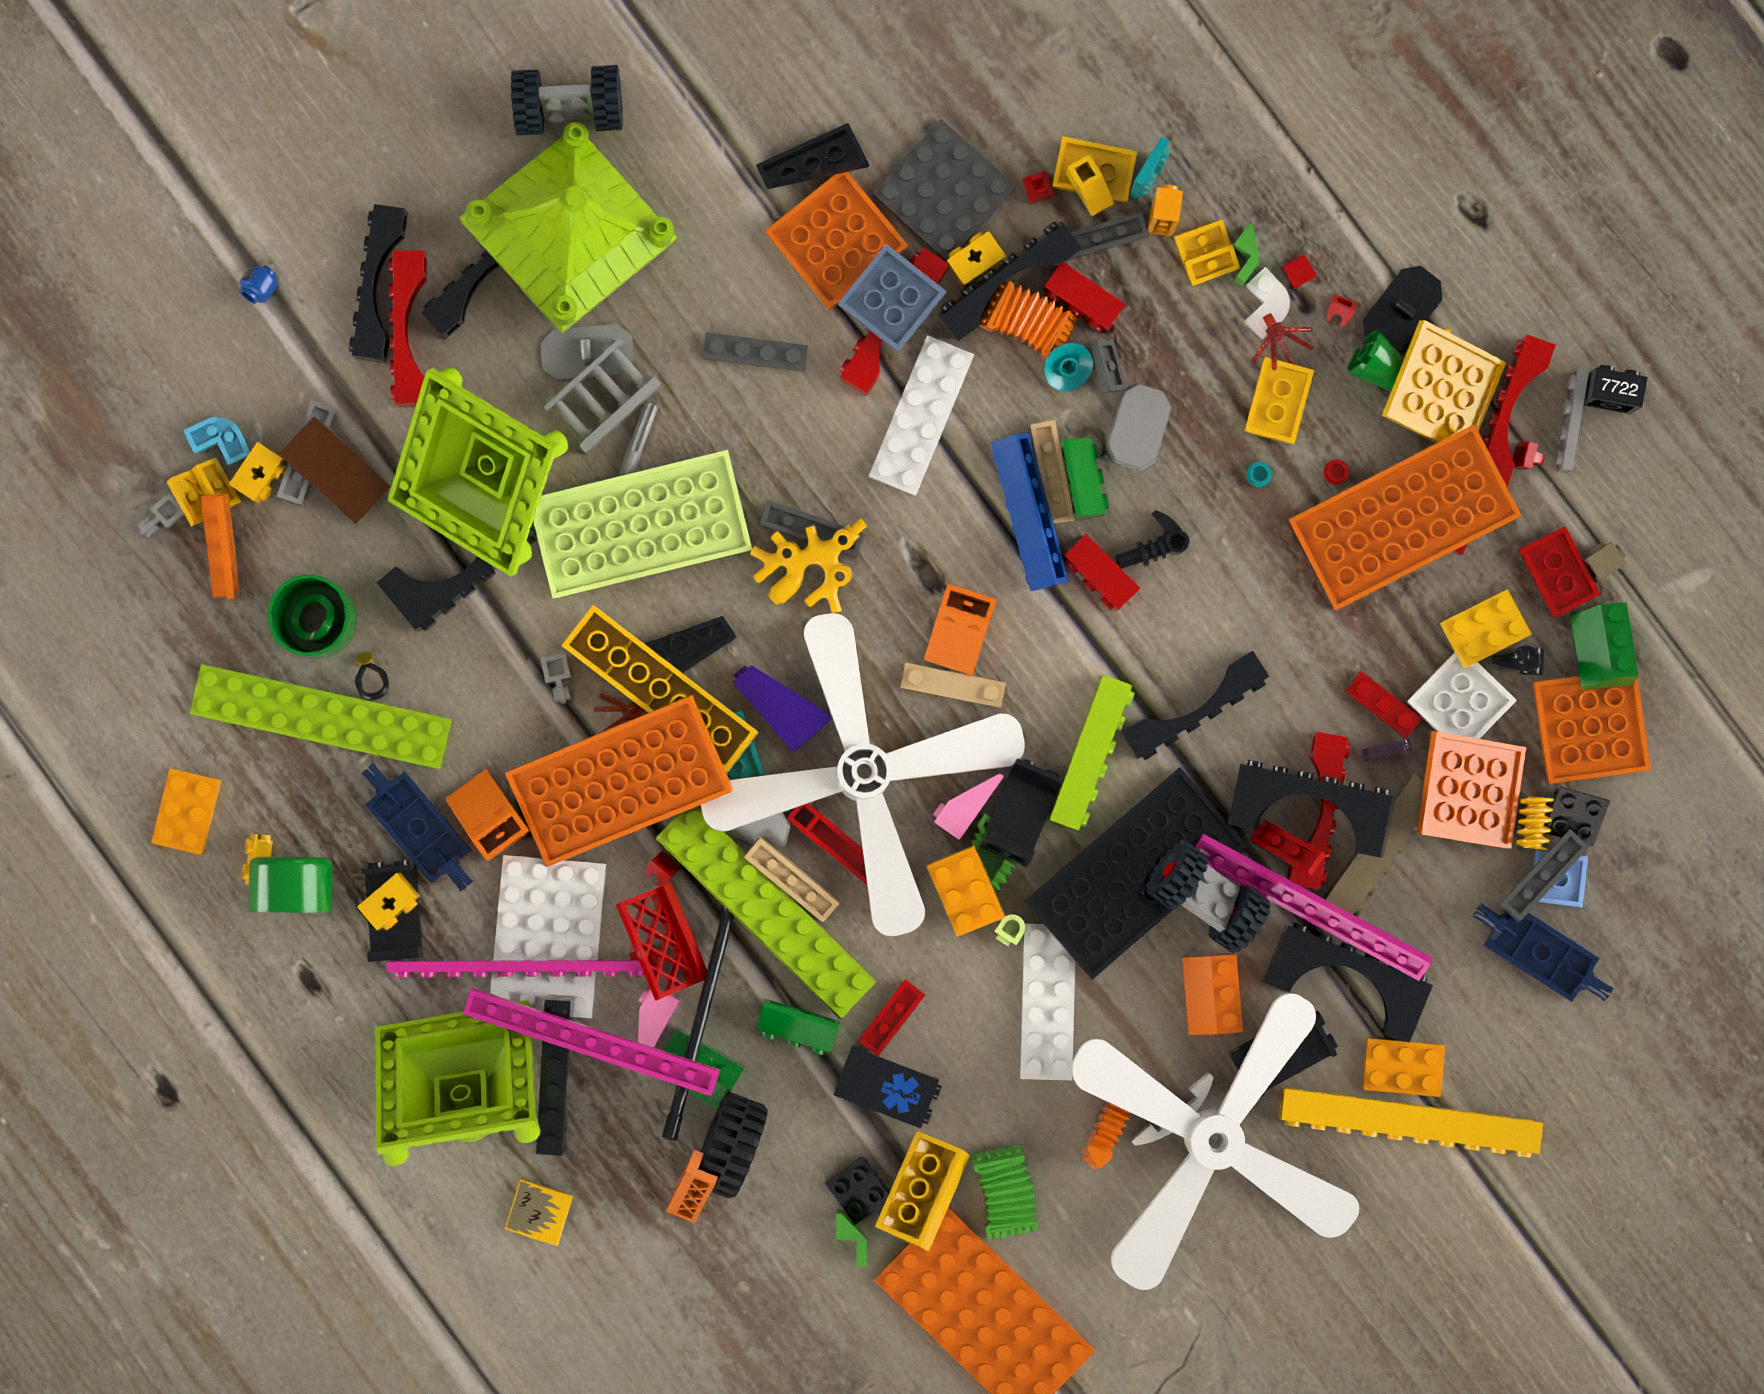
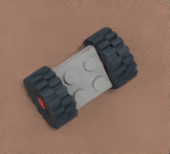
M618 65L592 66L591 86L590 84L542 87L538 69L511 72L512 110L517 136L543 134L544 119L545 121L561 122L572 119L586 121L594 118L596 131L622 130V90Z
M1179 841V844L1176 843L1172 849L1169 848L1166 851V855L1160 858V863L1155 865L1154 873L1150 874V881L1146 886L1148 888L1146 890L1148 895L1169 909H1176L1181 904L1210 925L1208 931H1210L1209 937L1231 953H1235V951L1237 953L1240 952L1242 948L1245 949L1248 946L1249 941L1252 942L1255 939L1256 933L1259 934L1262 930L1261 926L1267 921L1265 917L1270 913V910H1268L1271 907L1270 901L1249 885L1237 887L1207 865L1208 857L1187 841Z

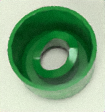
M300 575L287 580L275 591L268 606V625L274 639L287 651L302 657L323 659L333 656L348 645L356 630L357 611L351 596L337 583L318 575ZM311 603H321L327 611L326 619L318 631L309 633L301 625L300 616L302 610Z
M254 857L249 864L248 912H332L333 865L331 860L325 857Z

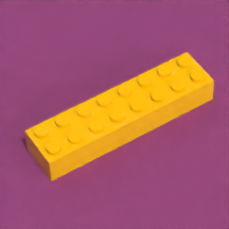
M592 605L561 645L648 713L692 695L726 773L730 771L759 733L594 605Z

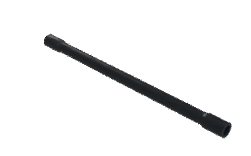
M724 905L722 906L720 923L684 1058L697 1061L734 920V915ZM676 1086L670 1112L667 1115L662 1134L664 1139L677 1141L683 1120L682 1114L689 1092L688 1088Z

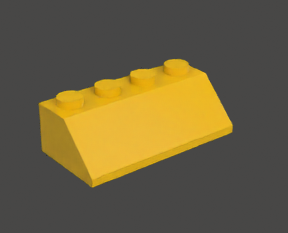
M916 1131L875 1227L929 1251L970 1155L963 1149Z

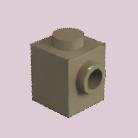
M1603 542L1597 544L1589 550L1591 555L1583 560L1595 583L1603 580L1626 564L1623 550L1617 544L1614 545L1613 542L1606 545Z

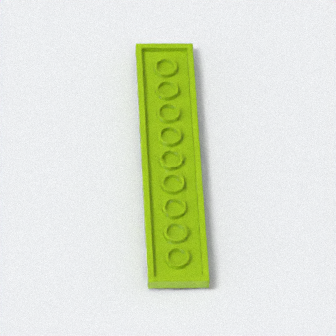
M203 664L200 666L190 710L191 715L441 770L453 719Z
M698 806L680 813L655 838L839 1019H842L876 983L783 889L744 858L746 853L724 831H717L708 826L704 820L702 810Z

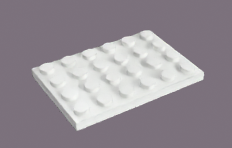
M503 855L493 960H598L607 864L563 860L546 867L543 858ZM492 972L490 994L514 1002L529 1000L530 1007L544 1011L545 998L548 995L574 996L573 1017L592 1019L597 972H591V976L577 977L576 972H565L564 977H550V972H540L539 977H524V972H514L513 977H498V972Z

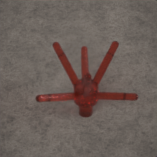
M1272 313L1265 315L1263 320L1268 327L1265 330L1268 336L1251 359V363H1256L1265 348L1271 343L1272 370L1275 371L1277 369L1276 342L1278 341L1288 363L1295 365L1282 338L1286 336L1305 348L1313 350L1311 344L1290 333L1312 332V327H1284L1281 322H1276Z
M599 694V698L615 706L594 708L595 712H622L623 714L621 718L603 731L642 716V712L645 711L635 702L626 705L604 694Z

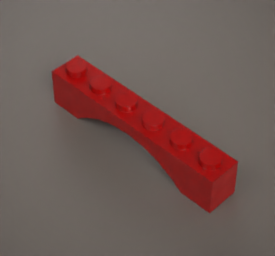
M925 248L922 249L920 254L915 252L909 261L938 285L949 270L947 262ZM870 330L865 339L860 337L853 348V351L856 353L851 361L846 359L839 370L842 373L840 376L841 381L866 397L880 377L879 355L882 340Z
M424 250L392 251L393 258L388 260L389 273L393 274V284H389V298L393 299V309L389 310L390 324H394V334H390L389 338L390 349L394 350V360H390V373L394 375V385L390 387L391 401H395L398 407H416L425 376L417 366L409 346L408 322L413 302L419 290L427 281V254Z
M1525 335L1521 340L1516 341L1512 352L1516 357L1513 364H1509L1506 369L1504 378L1508 380L1505 389L1501 388L1496 399V402L1499 403L1497 412H1492L1488 426L1491 427L1489 436H1484L1483 442L1507 487L1515 466L1508 441V426L1512 409L1525 386L1536 376L1548 369L1556 344L1530 335Z
M1314 732L1309 758L1316 769L1318 779L1323 780L1324 776L1338 778L1339 784L1344 783L1346 769H1342L1344 758L1348 759L1351 744L1347 743L1348 737ZM1321 798L1318 821L1311 837L1307 841L1308 844L1321 850L1326 855L1313 875L1309 876L1289 864L1287 879L1301 887L1320 890V885H1325L1327 870L1323 869L1325 860L1330 859L1332 845H1328L1330 834L1334 835L1337 821L1333 819L1334 810L1339 809L1333 803Z
M809 803L794 808L786 819L867 885L862 847Z

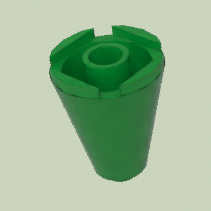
M1376 330L1363 340L1366 344L1361 350L1359 348L1356 349L1348 363L1347 370L1349 371L1348 373L1356 378L1392 391L1404 358L1389 340Z

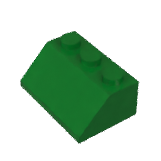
M1091 438L1062 440L1060 447L1074 522L1104 516L1106 514L1105 509H1109L1107 494H1102L1100 484H1104L1102 469H1097L1095 459H1099L1097 444H1092Z
M1627 602L1601 604L1570 615L1581 690L1633 685L1639 674Z
M766 999L763 1003L756 1030L761 1031L760 1036L775 1040L776 1036L786 1039L785 1044L800 1048L801 1044L811 1046V1052L825 1055L826 1051L831 1052L840 1021Z
M678 1027L664 1051L684 1057L690 1034ZM702 1041L696 1062L718 1068L720 1072L712 1096L689 1089L688 1093L717 1110L723 1096L731 1092L745 1066Z

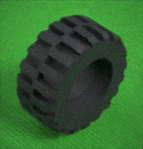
M732 1092L726 1093L723 1096L701 1149V1152L704 1154L698 1168L701 1171L718 1177L711 1191L712 1193L729 1199L736 1197L754 1159L766 1123L768 1109L764 1104Z

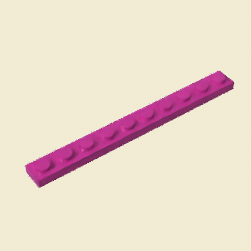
M1205 834L1202 835L1195 848L1208 857L1207 865L1216 872L1242 886L1249 885L1268 900L1418 981L1432 963L1433 958Z
M639 960L387 962V972H394V977H410V972H420V977H436V972H446V977H462V972H472V977H488V972H498V977H513L514 972H524V977H539L540 972H550V977H564L565 972H576L577 977L591 976V972H602V976L612 977L617 976V971H628V976H643Z
M474 988L470 989L463 1012L464 1015L709 1096L713 1094L720 1072L718 1068Z

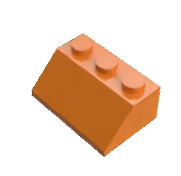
M1229 953L1182 957L1188 1035L1243 1032L1237 955Z

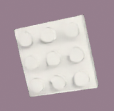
M1454 652L1406 702L1435 731L1480 739L1517 700L1478 662L1464 669Z

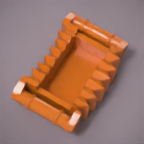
M1005 281L993 293L985 311L982 312L979 327L990 333L999 330L1000 336L1006 332V338L1011 335L1014 340L1020 338L1021 345L1027 341L1028 348L1033 346V352L1035 353L1039 350L1041 359L1046 360L1054 348L1066 343L1070 333L1073 332L1072 329L1078 318L1070 311L1063 313L1062 306L1055 308V300L1048 303L1047 296L1040 299L1039 291L1031 295L1030 288L1022 292L1021 285L1015 289L1013 282Z
M1110 1102L1101 1107L1103 1113L1098 1114L1099 1121L1093 1123L1095 1130L1089 1132L1091 1137L1085 1140L1087 1145L1082 1147L1080 1151L1084 1154L1083 1160L1088 1162L1089 1166L1093 1169H1100L1111 1160L1113 1156L1111 1149L1116 1147L1114 1142H1120L1117 1136L1123 1134L1121 1128L1126 1127L1124 1121L1130 1120L1128 1114L1131 1112Z

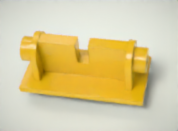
M250 833V838L246 839L245 854H248L247 864H244L242 867V879L245 880V885H249L250 861L254 857H271L273 843L271 835L261 834L260 839H258V834Z

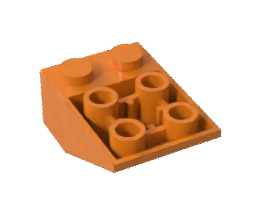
M947 584L924 661L973 676L997 599Z
M487 768L445 798L462 827L486 861L493 860L531 832L526 821Z

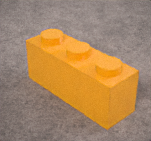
M1162 185V188L1157 187L1150 206L1148 233L1172 237L1179 222L1183 191L1177 190V186Z

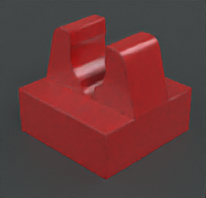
M1047 171L1022 178L1029 204L1054 197Z
M1333 293L1328 306L1327 321L1330 322L1332 317L1338 314L1342 317L1340 326L1344 327L1349 320H1352L1357 303Z
M1530 441L1517 442L1513 456L1515 469L1525 470L1532 469L1536 464L1543 465L1545 455L1536 452L1538 444Z
M661 851L646 866L645 875L649 877L653 873L659 879L656 882V885L659 887L666 884L681 868Z

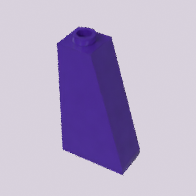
M752 665L749 668L743 666L733 675L736 678L733 684L794 753L832 720L828 713Z

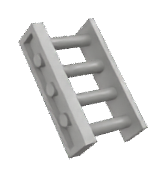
M620 338L616 342L611 339L602 347L604 352L562 391L558 393L555 390L544 400L547 403L544 409L548 413L555 408L581 436L579 439L582 442L579 444V447L585 454L590 452L662 386L655 376L651 380L648 377L645 378L619 350L624 345ZM610 356L637 384L636 388L639 391L632 397L629 394L625 395L600 367ZM590 374H593L619 402L617 405L620 408L613 414L610 411L606 412L581 384ZM572 391L600 419L598 422L601 425L596 430L592 431L591 428L588 430L562 402Z

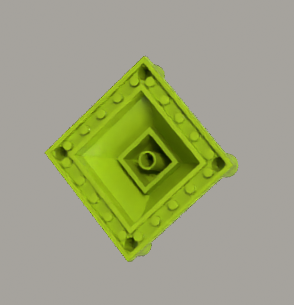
M579 122L569 123L564 128L562 137L491 192L486 198L470 202L466 207L465 213L460 216L461 223L561 334L677 241V236L673 233L674 226L668 218L658 217L602 153L597 150L588 139V129Z
M446 367L440 371L431 368L426 371L387 501L512 577L517 574L519 566L529 561L532 557L531 546L527 542L529 530L532 526L552 462L567 451V439L557 430L541 435L516 419L511 418L498 408L493 407L483 399L476 397L473 393L461 387L462 377L455 368Z
M529 1000L517 1002L530 1007ZM463 1012L375 1027L376 1150L378 1155L382 1154L383 1160L387 1165L397 1166L404 1163L409 1157L408 1148L412 1146L417 1147L451 1140L476 1142L482 1140L488 1134L513 1130L515 1138L522 1143H529L538 1138L541 1130L536 1117L532 1037L464 1015Z

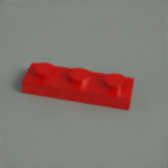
M1362 671L1358 673L1344 691L1405 739L1409 737L1422 720V717Z
M1265 819L1250 838L1254 845L1309 876L1313 875L1326 856L1321 850Z
M905 979L858 1041L875 1055L879 1056L925 997V994Z

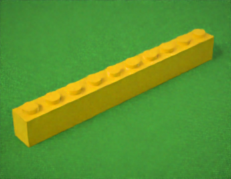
M1282 1087L1278 1115L1279 1119L1285 1120L1284 1125L1300 1127V1122L1309 1123L1310 1128L1317 1130H1326V1126L1336 1127V1132L1351 1134L1352 1129L1362 1130L1361 1135L1377 1137V1133H1385L1388 1139L1403 1140V1136L1413 1137V1142L1428 1144L1429 1139L1438 1140V1145L1454 1147L1455 1143L1465 1144V1149L1480 1151V1146L1490 1147V1152L1506 1154V1150H1514L1517 1156L1531 1157L1532 1153L1540 1154L1543 1122L1538 1120Z

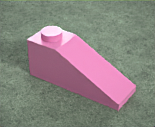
M998 774L949 800L946 805L941 802L933 813V816L936 817L934 823L960 840L1004 776Z
M644 989L638 1000L642 1003L639 1009V1043L655 1048L681 999L669 995L655 1001L651 989Z

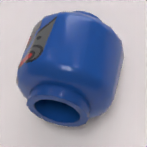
M266 265L263 267L252 266L239 282L241 287L240 293L253 304L257 302L265 303L278 287L277 280L275 279L276 273Z

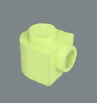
M1008 914L1005 918L1001 919L994 932L998 933L996 939L1008 947L1011 942L1017 945L1025 932V923L1022 918L1015 914Z

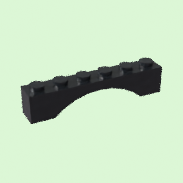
M374 204L373 211H369L367 224L371 227L369 236H366L364 240V251H367L366 261H362L360 267V276L363 277L362 286H358L356 294L359 308L358 312L355 311L353 315V327H356L355 336H351L349 341V352H352V356L357 360L386 363L389 336L383 328L378 314L376 301L377 284L386 259L393 249L405 238L408 212L405 208Z
M1056 221L1050 223L1043 229L1044 234L1038 239L1035 237L1029 239L1022 245L1024 248L1018 254L1014 252L1009 254L1002 260L1003 265L997 270L991 268L981 276L983 279L975 286L973 283L968 285L960 292L962 294L961 297L955 301L950 299L940 307L941 312L938 315L957 341L979 326L982 312L988 300L1008 278L1032 266L1048 263L1062 264L1082 249L1062 221L1058 224Z
M487 250L482 253V259L474 265L472 263L463 270V276L455 282L453 280L448 283L440 297L437 299L434 297L424 305L425 310L422 314L445 340L464 324L466 310L478 285L489 273L500 266Z
M1251 651L1228 666L1225 677L1217 691L1197 710L1185 716L1168 720L1142 719L1120 734L1135 758L1143 757L1145 761L1158 753L1155 749L1163 743L1167 747L1179 740L1177 734L1186 729L1190 733L1201 726L1199 721L1204 717L1208 716L1211 720L1223 711L1220 707L1228 702L1233 706L1243 700V693L1251 689L1254 693L1265 686L1264 680L1270 676L1254 651Z
M548 995L545 998L544 1012L573 1021L574 996ZM542 1041L538 1123L541 1131L537 1138L536 1154L562 1156L566 1150L567 1077L570 1049Z

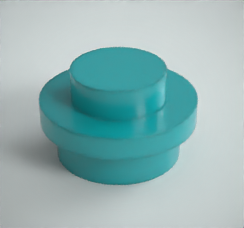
M1255 462L1248 467L1246 478L1252 486L1264 487L1271 481L1272 471L1266 463Z

